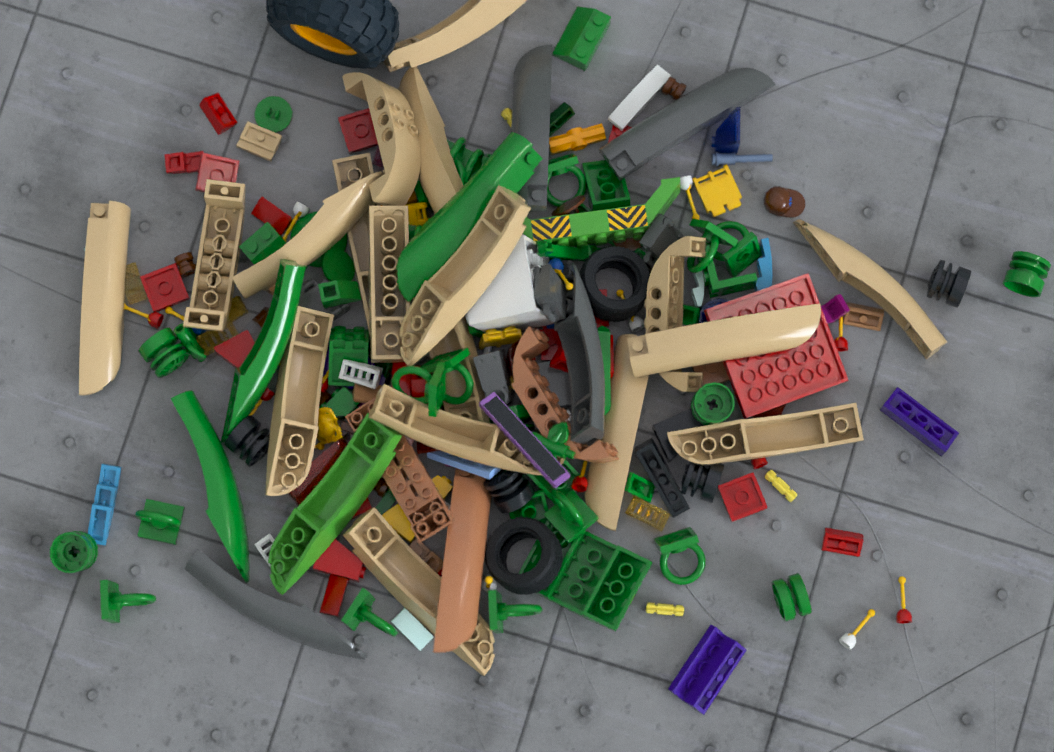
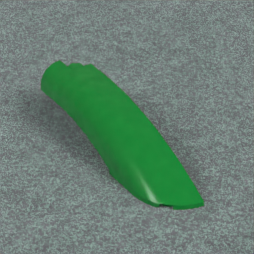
M511 132L471 179L433 217L426 221L402 250L396 265L398 276L396 281L402 296L407 302H410L418 294L424 281H428L457 251L480 219L497 187L502 186L517 194L534 174L533 170L543 158L532 148L533 144L526 138Z
M280 258L274 294L265 322L249 354L239 368L235 367L221 438L222 443H225L236 426L250 415L277 370L296 318L306 265H300L296 261Z
M186 391L174 396L171 400L188 429L199 456L206 484L209 508L205 511L234 564L247 583L250 581L249 543L245 514L236 478L224 447L194 391Z

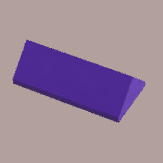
M899 387L895 389L880 409L881 412L941 457L959 434Z

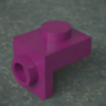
M841 294L834 296L825 305L821 306L827 324L836 322L850 311Z

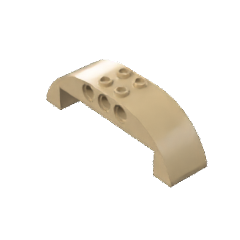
M360 72L347 73L342 76L346 92L368 102L385 170L384 175L369 184L372 201L383 206H405L414 191L421 167L418 130L415 126L414 114L406 97L393 86L368 74Z
M207 179L204 194L206 209L190 307H186L183 326L223 331L228 321L234 294L235 282L232 277L237 275L240 256L239 246L242 242L245 213V184Z
M685 236L671 244L655 262L650 273L644 303L646 309V318L644 320L646 334L683 327L684 257H705L706 238ZM682 369L659 373L666 382L682 392H697L703 386V373L682 372Z

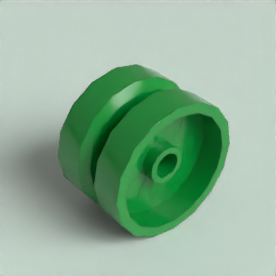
M799 573L789 575L787 584L782 578L771 582L774 599L784 622L795 619L796 611L801 617L812 613L808 593Z

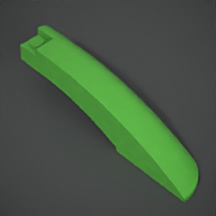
M369 413L366 414L348 445L324 478L297 508H294L271 546L268 563L271 567V574L269 575L274 587L281 595L296 583L340 534L371 493L396 454L394 449L402 435L369 418Z

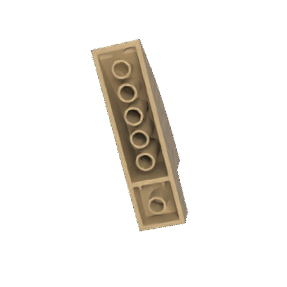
M369 206V328L371 335V363L405 362L400 352L402 338L399 337L402 321L410 308V302L405 300L398 288L396 265L402 250L409 243L408 206Z

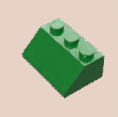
M577 6L552 55L586 71L611 24V16L595 8Z

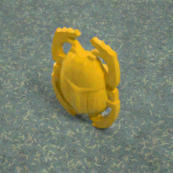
M328 407L319 408L317 439L323 444L339 441L342 438V433L334 412Z

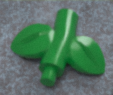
M183 324L177 325L174 333L193 359L203 362L206 359L203 348L197 342L192 328L184 327Z
M560 422L552 426L547 438L539 433H532L556 460L557 457L563 459L566 457L574 458L575 452L570 450V446L565 445L569 437V429L566 422Z

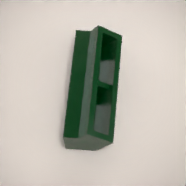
M565 102L550 114L551 128L549 130V137L575 115L572 107Z

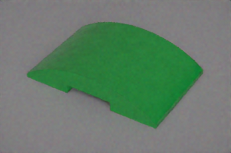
M546 521L545 525L555 534L561 544L563 559L560 572L555 577L556 579L548 587H545L544 590L542 589L536 594L589 621L616 631L653 562L619 545L616 546L586 530L571 543H568ZM539 540L535 541L518 574L528 572L537 565L542 552Z

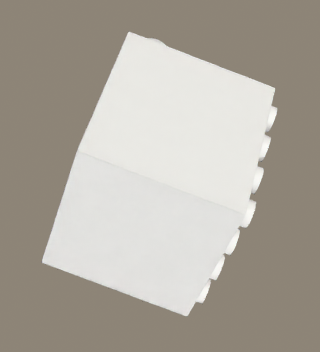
M525 235L520 237L496 277L465 314L466 321L470 326L485 332L488 329L504 331V328L509 326H515L524 331L529 326L537 328L555 324V321H548L543 314V310L534 299L535 274L533 268L536 266L541 268V265H546L550 261L549 257L538 256L534 240Z

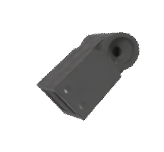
M505 349L473 357L485 398L495 392L506 405H509L514 399V391L511 385Z

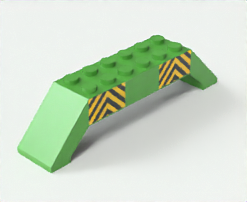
M680 177L662 179L659 188L642 205L532 220L526 217L523 224L527 227L522 235L535 242L548 239L551 240L553 245L577 246V248L595 243L598 246L605 245L612 240L615 243H622L626 241V238L641 240L659 213L664 215L680 193Z

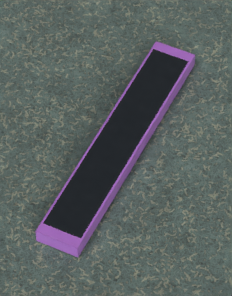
M495 392L479 402V407L554 488L570 478L567 470Z

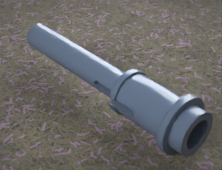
M715 152V154L711 155L712 165L716 167L726 164L735 165V162H770L773 160L772 154L735 155V153L718 154V152Z

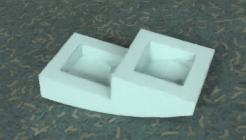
M702 271L692 273L697 287L692 289L691 295L694 305L698 308H701L704 297Z
M403 608L391 620L392 624L420 651L434 637L406 608Z

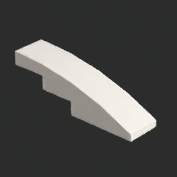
M657 64L608 117V120L622 131L644 110L645 106L657 95L671 75Z

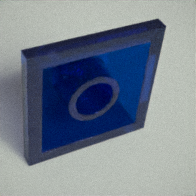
M736 107L717 128L715 136L711 137V147H715L714 153L737 154L740 145V107Z

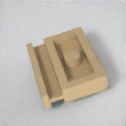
M247 121L236 146L271 162L282 140V135Z

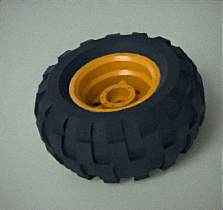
M266 0L267 21L281 37L299 49L337 65L360 69L376 68L380 62H383L391 54L399 36V13L389 0Z

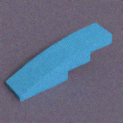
M769 238L761 239L759 243L763 258H759L756 262L759 278H757L758 280L754 288L755 292L772 286V255Z
M104 463L101 464L99 483L96 487L88 534L99 545H106L122 469L121 466Z

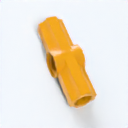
M602 123L583 129L582 127L568 130L565 134L549 138L550 152L554 155L568 150L578 151L590 144L606 140Z

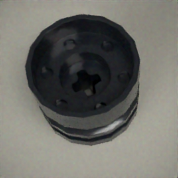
M940 259L930 276L927 297L932 298L934 292L937 291V301L945 294V303L958 308L972 271L959 266L956 272L952 273V263H949L946 270H944L945 261Z
M252 415L242 420L225 441V446L234 454L243 449L239 458L242 461L246 459L245 463L249 467L253 466L268 453L270 437L267 428L258 433L261 423Z
M689 461L681 481V494H686L687 488L691 487V497L694 496L697 490H701L700 500L712 503L724 464H710L708 468H705L704 465H696Z
M501 469L491 479H485L483 485L488 490V494L494 497L493 502L501 513H510L521 508L534 496L535 490L530 482L524 479V473Z

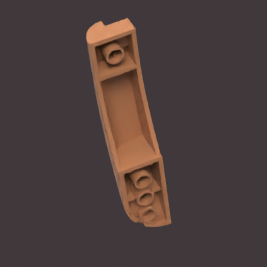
M458 468L455 470L450 506L454 522L449 524L447 529L433 653L449 652L457 649L465 641L467 642L475 631L478 618L492 497L483 485L486 478Z

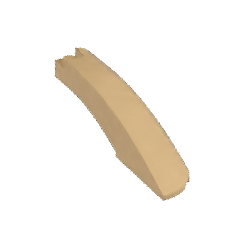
M416 66L406 71L398 90L406 97L414 114L421 153V167L418 178L432 210L436 214L463 187V183L450 154L444 130L445 124Z
M383 170V173L382 171L375 172L323 200L324 205L288 243L266 259L233 276L232 279L243 297L247 299L261 290L266 291L275 286L280 258L296 261L298 264L306 265L307 267L335 245L368 211L369 206H372L374 201H372L369 184L384 175L385 170Z
M498 186L480 219L457 251L428 281H424L408 309L400 328L399 337L402 338L400 352L408 366H413L465 316L510 256L527 227L523 224V221L531 209L525 203V199L518 194Z
M109 201V204L91 203L90 218H88L81 304L79 395H90L101 391L104 386L114 380L121 364L126 263L131 209L129 206L116 201Z
M800 219L793 222L837 281L840 282L842 280L884 309L905 331L925 359L931 357L947 343V340L914 298L877 263L845 241Z
M386 384L378 391L374 405L369 412V418L420 443L466 460L515 472L542 475L497 425L468 419L440 409L436 417L428 416V405ZM557 457V461L562 465L565 459Z

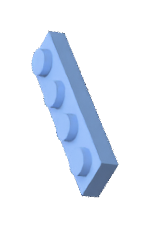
M432 447L427 451V458L483 478L491 479L501 470L500 468L466 460Z

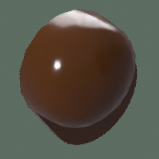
M774 186L766 192L764 206L770 214L794 218L804 211L805 199L796 190Z

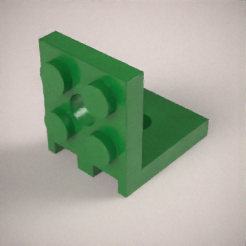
M706 245L705 256L709 251L710 245ZM697 257L698 264L704 257ZM713 259L703 269L704 286H707L710 298L754 289L758 280L756 273L718 281Z
M345 326L331 328L328 385L354 386L353 382L340 379L339 374L344 359L368 364V329L361 326H356L353 329H346ZM356 368L354 376H358L359 369ZM366 371L363 372L362 378L366 377Z

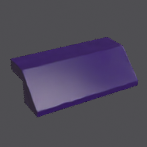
M710 624L668 690L704 715L745 654L746 649L737 641L727 637L717 627Z

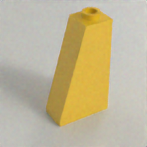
M437 475L432 480L443 499H445L453 489V486L450 485L452 482L444 475L442 477ZM399 503L382 514L383 518L396 533L408 543H411L415 538V534Z

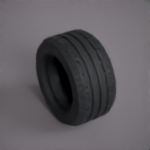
M608 246L596 250L584 262L579 274L596 318L608 322L625 321L635 316L643 307L647 295L650 270L637 253L625 247ZM606 268L622 271L631 281L633 287L632 295L623 300H614L604 296L597 287L595 281L596 273Z
M516 517L515 519L507 520L506 523L504 522L499 528H496L489 537L490 539H488L485 548L487 569L490 575L508 591L518 595L535 594L548 587L556 579L555 577L558 576L563 559L561 544L555 534L539 520L530 517ZM525 538L539 540L542 552L537 565L530 571L522 574L509 572L506 560L511 547L519 540Z

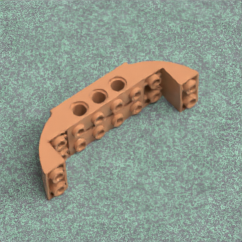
M529 326L516 347L513 359L514 383L511 385L542 436L547 438L552 426L560 422H566L569 429V437L565 445L570 446V450L575 452L574 458L593 463H607L619 460L616 455L618 450L613 444L598 440L588 447L587 444L583 445L571 441L569 414L564 408L561 409L558 404L560 401L555 392L550 391L548 380L545 376H541L538 371L540 370L539 365L535 360H532L550 347L548 344L549 338L544 331L541 332L539 329Z
M376 397L345 416L354 432H356L366 414L372 409ZM401 434L402 438L394 449L396 454L382 476L411 523L412 531L421 543L454 522V519L445 500L405 435Z

